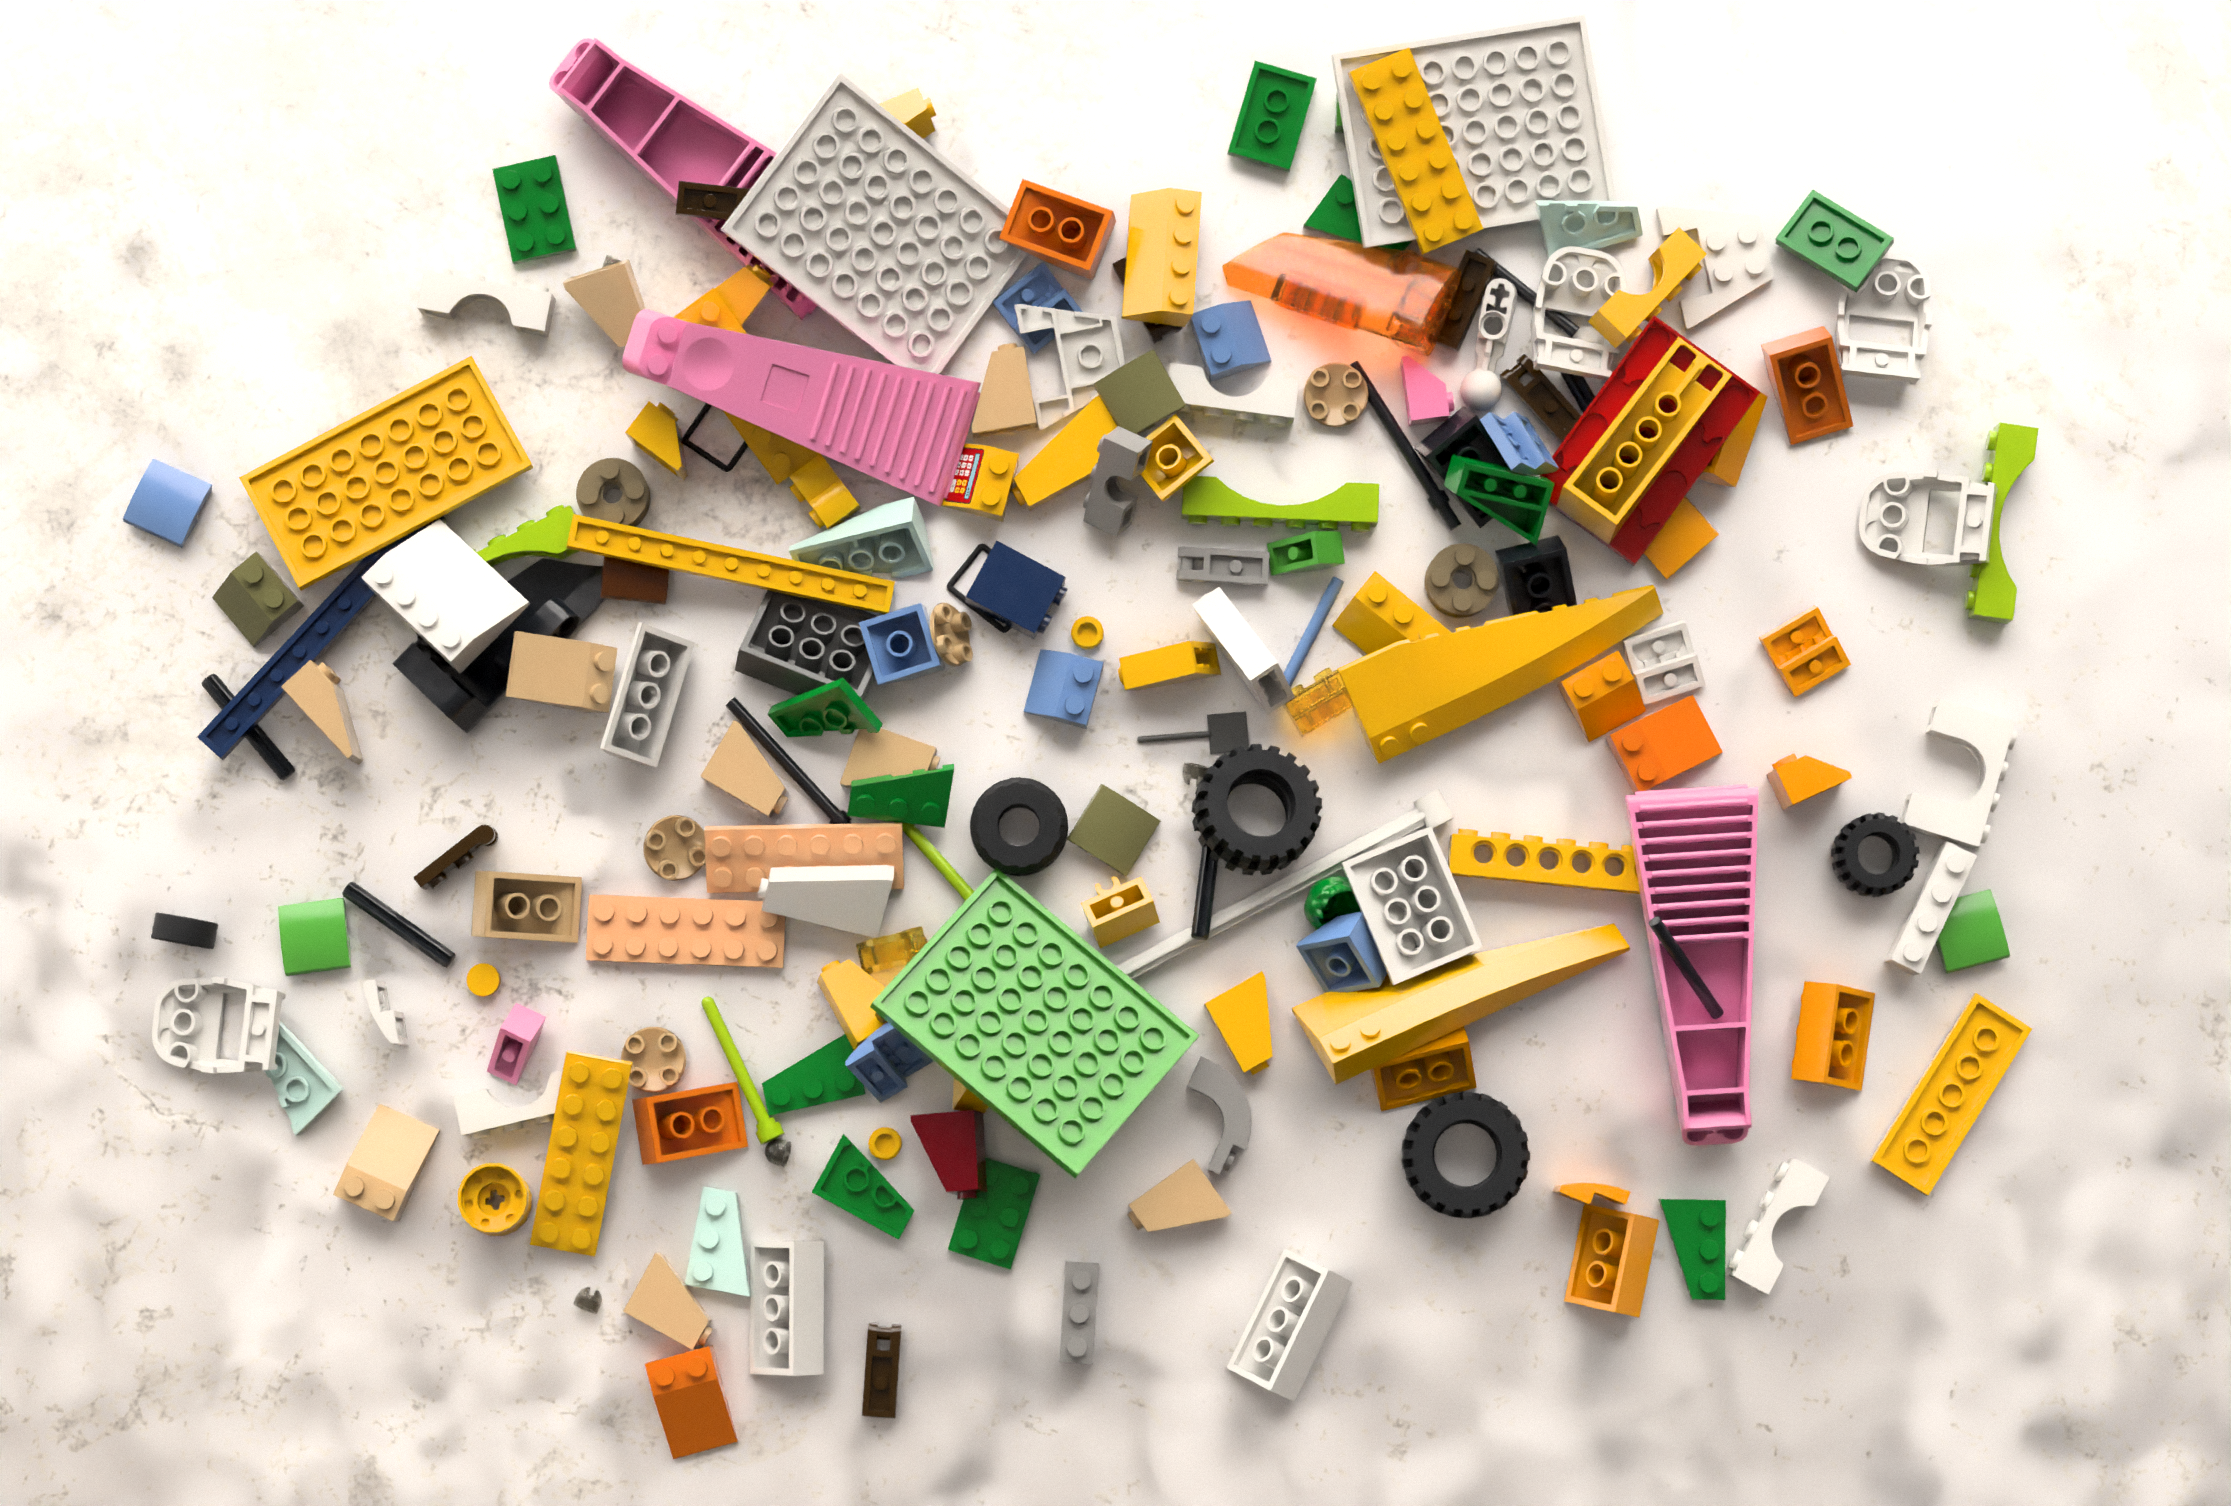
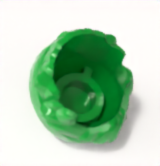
M1341 876L1326 877L1316 881L1309 890L1304 904L1306 919L1315 930L1337 916L1361 912L1348 879Z

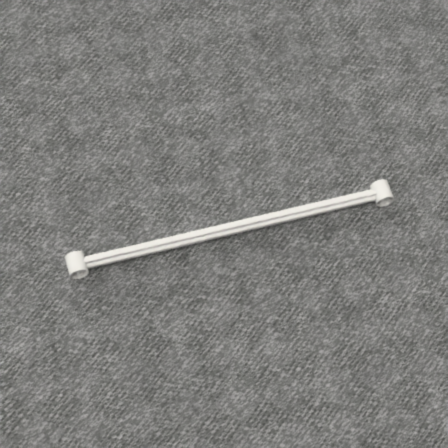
M1436 789L1414 801L1413 803L1416 808L1212 915L1208 939L1315 884L1316 881L1342 870V862L1396 841L1423 826H1426V828L1431 826L1432 829H1435L1450 821L1454 816L1440 789ZM1191 926L1120 963L1116 967L1128 977L1134 979L1207 940L1192 938Z

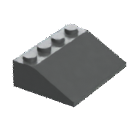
M767 590L739 648L735 671L795 695L803 694L844 678L864 701L875 674L859 622L878 616L860 609Z

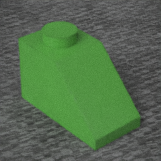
M1313 531L1267 543L1268 552H1270L1271 576L1316 571L1345 564L1341 532Z

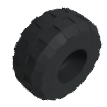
M1009 778L993 784L979 797L971 814L970 834L978 855L991 868H998L1007 875L1026 876L1044 870L1061 854L1068 836V817L1061 800L1048 786L1030 778ZM1025 808L1033 812L1038 818L1040 826L1038 835L1027 845H1010L1000 835V820L1011 809Z

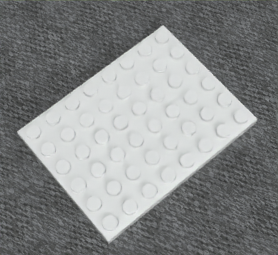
M1585 14L1331 55L1363 249L1414 241L1416 239L1348 73L1406 48L1411 50L1483 229L1539 220L1535 200L1616 201Z
M840 72L834 76L720 229L891 364L940 374L1028 254L999 240L1010 212L1006 205Z

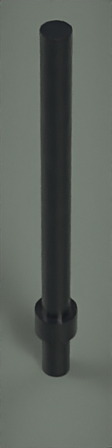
M1359 361L1353 362L1350 366L1359 371L1366 381L1370 405L1428 494L1429 498L1427 500L1434 511L1438 510L1450 531L1456 529L1461 525V522L1448 503L1451 501L1444 489L1440 490Z
M736 697L731 699L726 704V707L831 820L829 823L851 824L852 818L847 816L844 810L840 811Z

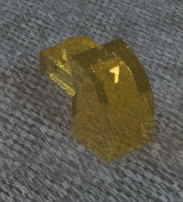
M922 926L910 928L892 935L872 938L856 944L861 969L871 975L905 967L928 942L924 936Z

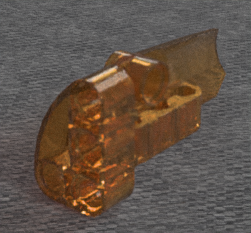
M1283 232L1267 239L1222 265L1228 286L1270 299L1283 308L1349 330L1358 331V329L1388 338L1397 347L1424 356H1429L1434 350L1461 280L1460 268L1420 256L1413 250L1399 251L1381 247L1363 249V244ZM1412 262H1417L1415 271L1405 274L1406 267Z

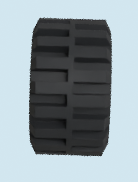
M1879 812L1876 814H1865L1845 825L1840 830V834L1835 837L1833 842L1835 847L1831 849V856L1834 857L1832 867L1833 870L1837 869L1839 881L1845 882L1848 885L1846 888L1851 892L1857 891L1859 895L1865 897L1868 895L1880 897L1901 889L1914 876L1913 871L1915 868H1918L1919 860H1916V855L1920 854L1919 846L1915 847L1914 843L1917 838L1914 833H1909L1907 830L1909 826L1905 822L1900 823L1897 821L1898 817L1893 815L1885 816V813ZM1868 836L1882 838L1891 848V866L1882 874L1868 872L1859 862V844Z

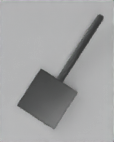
M1246 712L1207 715L1208 731L1139 736L1137 741L1145 743L1209 737L1210 754L1231 752L1232 749L1243 746L1246 750L1249 748Z

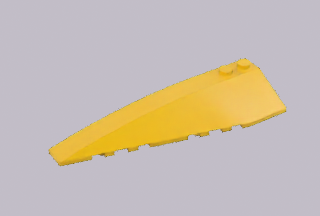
M1648 585L1613 593L1612 597L1598 600L1594 597L1585 599L1584 603L1567 607L1566 604L1552 607V611L1538 613L1536 610L1485 622L1484 626L1476 628L1464 626L1456 628V632L1439 636L1438 633L1424 635L1422 640L1410 642L1409 639L1397 641L1338 668V672L1366 745L1378 764L1497 710L1555 680L1662 615L1663 610L1654 585Z
M1612 923L1467 955L1395 985L1392 984L1387 974L1380 987L1354 992H1326L1292 1007V1012L1334 1083L1337 1085L1630 951V946L1616 925Z

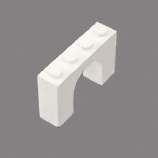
M1943 699L1935 701L1925 733L1956 742L1971 751L1978 762L1980 770L1979 783L1973 795L1961 803H1947L1912 792L1906 796L1899 822H1905L1909 826L1908 830L1967 848L1975 849L1980 846V843L1985 844L1990 831V825L1986 824L1989 812L1995 811L1999 800V794L1995 793L1999 780H2004L2008 769V762L2004 761L2008 749H2013L2017 738V731L2013 730L2015 721Z

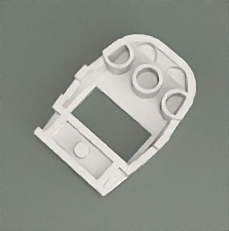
M1577 246L1561 248L1549 257L1541 275L1530 323L1534 370H1539L1540 368L1598 379L1602 383H1605L1613 373V371H1610L1612 362L1619 354L1622 343L1617 348H1614L1605 338L1603 345L1543 333L1545 310L1591 318L1618 290L1627 293L1625 272L1614 257L1602 251Z
M1886 253L1857 293L1843 285L1838 304L1835 331L1838 361L1842 377L1853 375L1910 382L1911 385H1915L1920 379L1921 372H1919L1921 360L1926 354L1929 331L1933 322V312L1930 311V278L1923 265L1914 258L1903 254ZM1850 317L1913 324L1912 347L1848 340Z
M1924 470L1923 473L1907 474L1906 472H1893L1881 475L1869 484L1862 497L1859 519L1861 539L1865 546L1877 555L1913 564L1948 567L1989 563L1992 523L1998 488L1995 483L1988 482L1987 486L1971 482L1968 477L1946 475L1933 470ZM1931 490L1961 492L1953 555L1923 553Z
M212 976V978L207 979L185 978L173 981L160 992L155 1003L152 1024L153 1046L157 1054L169 1064L201 1071V1073H241L277 1070L278 1065L275 1064L281 1005L282 999H285L286 994L225 977ZM226 994L246 995L239 1061L219 1059Z

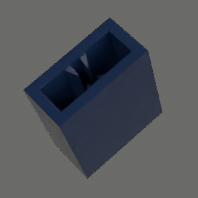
M996 540L965 597V603L1035 639L1038 632L1044 634L1053 618L1048 615L1053 604L1059 606L1068 591V588L1064 587L1066 577Z

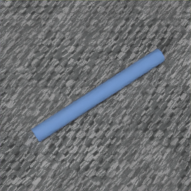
M1332 577L1283 673L1290 688L1344 584V581L1339 578Z

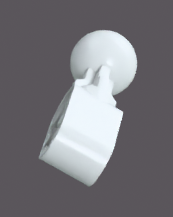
M1502 278L1492 280L1486 287L1475 351L1478 355L1476 370L1471 371L1464 377L1460 388L1465 404L1479 411L1488 410L1495 406L1502 394V385L1499 378L1495 375L1497 360L1504 355L1507 336L1510 333L1517 301L1516 287L1508 280ZM1502 285H1505V290L1509 292V297L1503 298L1500 306L1502 309H1507L1506 315L1495 310L1489 311L1491 305L1497 308L1498 298L1493 293L1495 290H1500ZM1493 317H1499L1503 322V329L1497 335H1490L1486 329L1488 320Z

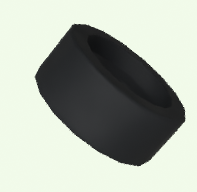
M157 912L151 938L214 949L218 923Z

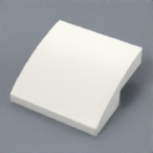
M1684 620L1621 640L1632 676L1644 705L1706 686L1697 654L1694 653Z
M376 979L362 981L369 1009L384 1036L391 1044L399 1046L408 1045L404 1013L390 1010L386 982Z

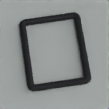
M706 403L683 435L682 441L684 445L721 470L729 472L748 448L745 441L729 464L726 465L689 440L712 406Z
M979 544L947 584V590L964 604H966V596L953 586L982 550L989 555L992 549L986 544ZM966 604L1000 632L1006 633L1011 629L1010 626H1003L993 617Z

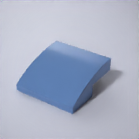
M1044 262L1035 266L992 302L997 311L1033 354L1055 338L1054 329L1049 328L1020 334L1014 305L1024 304L1083 312L1068 291L1060 285Z
M1514 411L1505 419L1491 412L1480 419L1511 471L1528 475L1553 473L1559 469L1528 418Z
M153 458L130 500L123 517V522L182 548L197 524V515L212 492V484Z
M888 1022L866 1038L845 1061L846 1067L880 1103L907 1088L906 1077L933 1062L928 1055Z

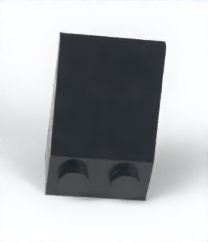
M1464 406L1414 447L1443 485L1452 455L1509 467L1478 416ZM1447 489L1479 528H1482L1493 518Z
M1558 535L1538 540L1537 546L1532 542L1495 551L1510 616L1536 610L1538 613L1552 611V607L1566 604L1567 607L1577 605L1567 549Z

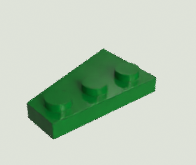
M1341 173L1304 223L1303 228L1313 231L1317 230L1341 240L1346 239L1363 245L1353 184L1349 178ZM1413 241L1371 247L1370 249L1401 258Z
M844 678L771 706L767 714L786 737L822 736L824 731L838 730L841 735L852 734L857 729H866L868 733H879L883 725Z
M954 764L942 765L941 769L925 771V768L913 770L912 774L894 777L889 774L851 781L847 816L945 828Z
M845 1034L762 1083L769 1116L866 1095L864 1085L846 1067L845 1061L854 1052V1049Z
M843 1134L812 1193L899 1240L915 1210L847 1136Z
M1658 1199L1676 1250L1690 1299L1725 1300L1726 1200Z

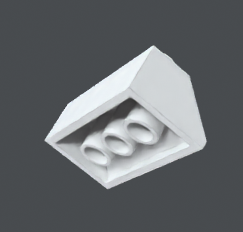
M638 623L600 749L620 759L657 768L695 642L644 623Z
M751 1241L750 1374L784 1376L824 1375V1241Z
M1284 1248L1227 1368L1295 1402L1350 1289L1352 1281Z

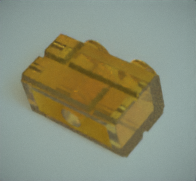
M1330 667L1313 676L1315 683L1306 688L1299 684L1291 689L1295 697L1285 703L1283 707L1301 737L1352 708L1338 669L1332 672Z

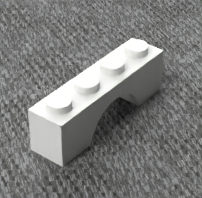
M434 267V271L424 270L417 309L421 314L453 320L457 313L467 304L478 300H490L501 304L509 311L512 325L516 331L549 337L556 299L552 293L548 292L549 289L544 286L530 285L529 289L516 287V282L507 279H498L497 283L485 281V277L479 274L466 273L465 277L453 275V271L450 269Z
M1170 363L1169 377L1186 404L1184 409L1176 412L1177 414H1190V410L1202 411L1203 416L1216 419L1222 418V415L1225 414L1235 416L1236 421L1254 423L1255 419L1268 420V425L1275 427H1286L1287 423L1294 422L1299 388L1298 379L1267 375L1262 385L1254 392L1241 397H1231L1219 393L1209 384L1203 367Z
M1948 841L1940 844L1926 873L1925 883L1918 900L1906 922L1898 931L1884 962L1913 976L1921 974L1977 858L1976 855Z
M563 1071L550 1073L548 1085L542 1096L534 1103L525 1107L512 1108L506 1106L489 1089L453 1096L461 1135H470L471 1140H477L491 1136L490 1130L503 1127V1131L506 1133L523 1129L522 1122L535 1120L536 1125L553 1122Z
M1789 1158L1787 1163L1784 1161L1780 1163L1774 1175L1777 1183L1773 1191L1767 1190L1758 1206V1208L1762 1209L1758 1220H1751L1743 1235L1747 1239L1741 1251L1736 1249L1728 1264V1267L1732 1268L1729 1276L1769 1295L1784 1266L1775 1254L1772 1245V1232L1775 1223L1783 1213L1791 1208L1815 1206L1829 1179V1176L1795 1158Z

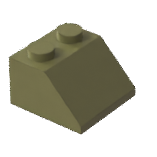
M257 551L228 575L212 597L254 648L305 606L267 560Z

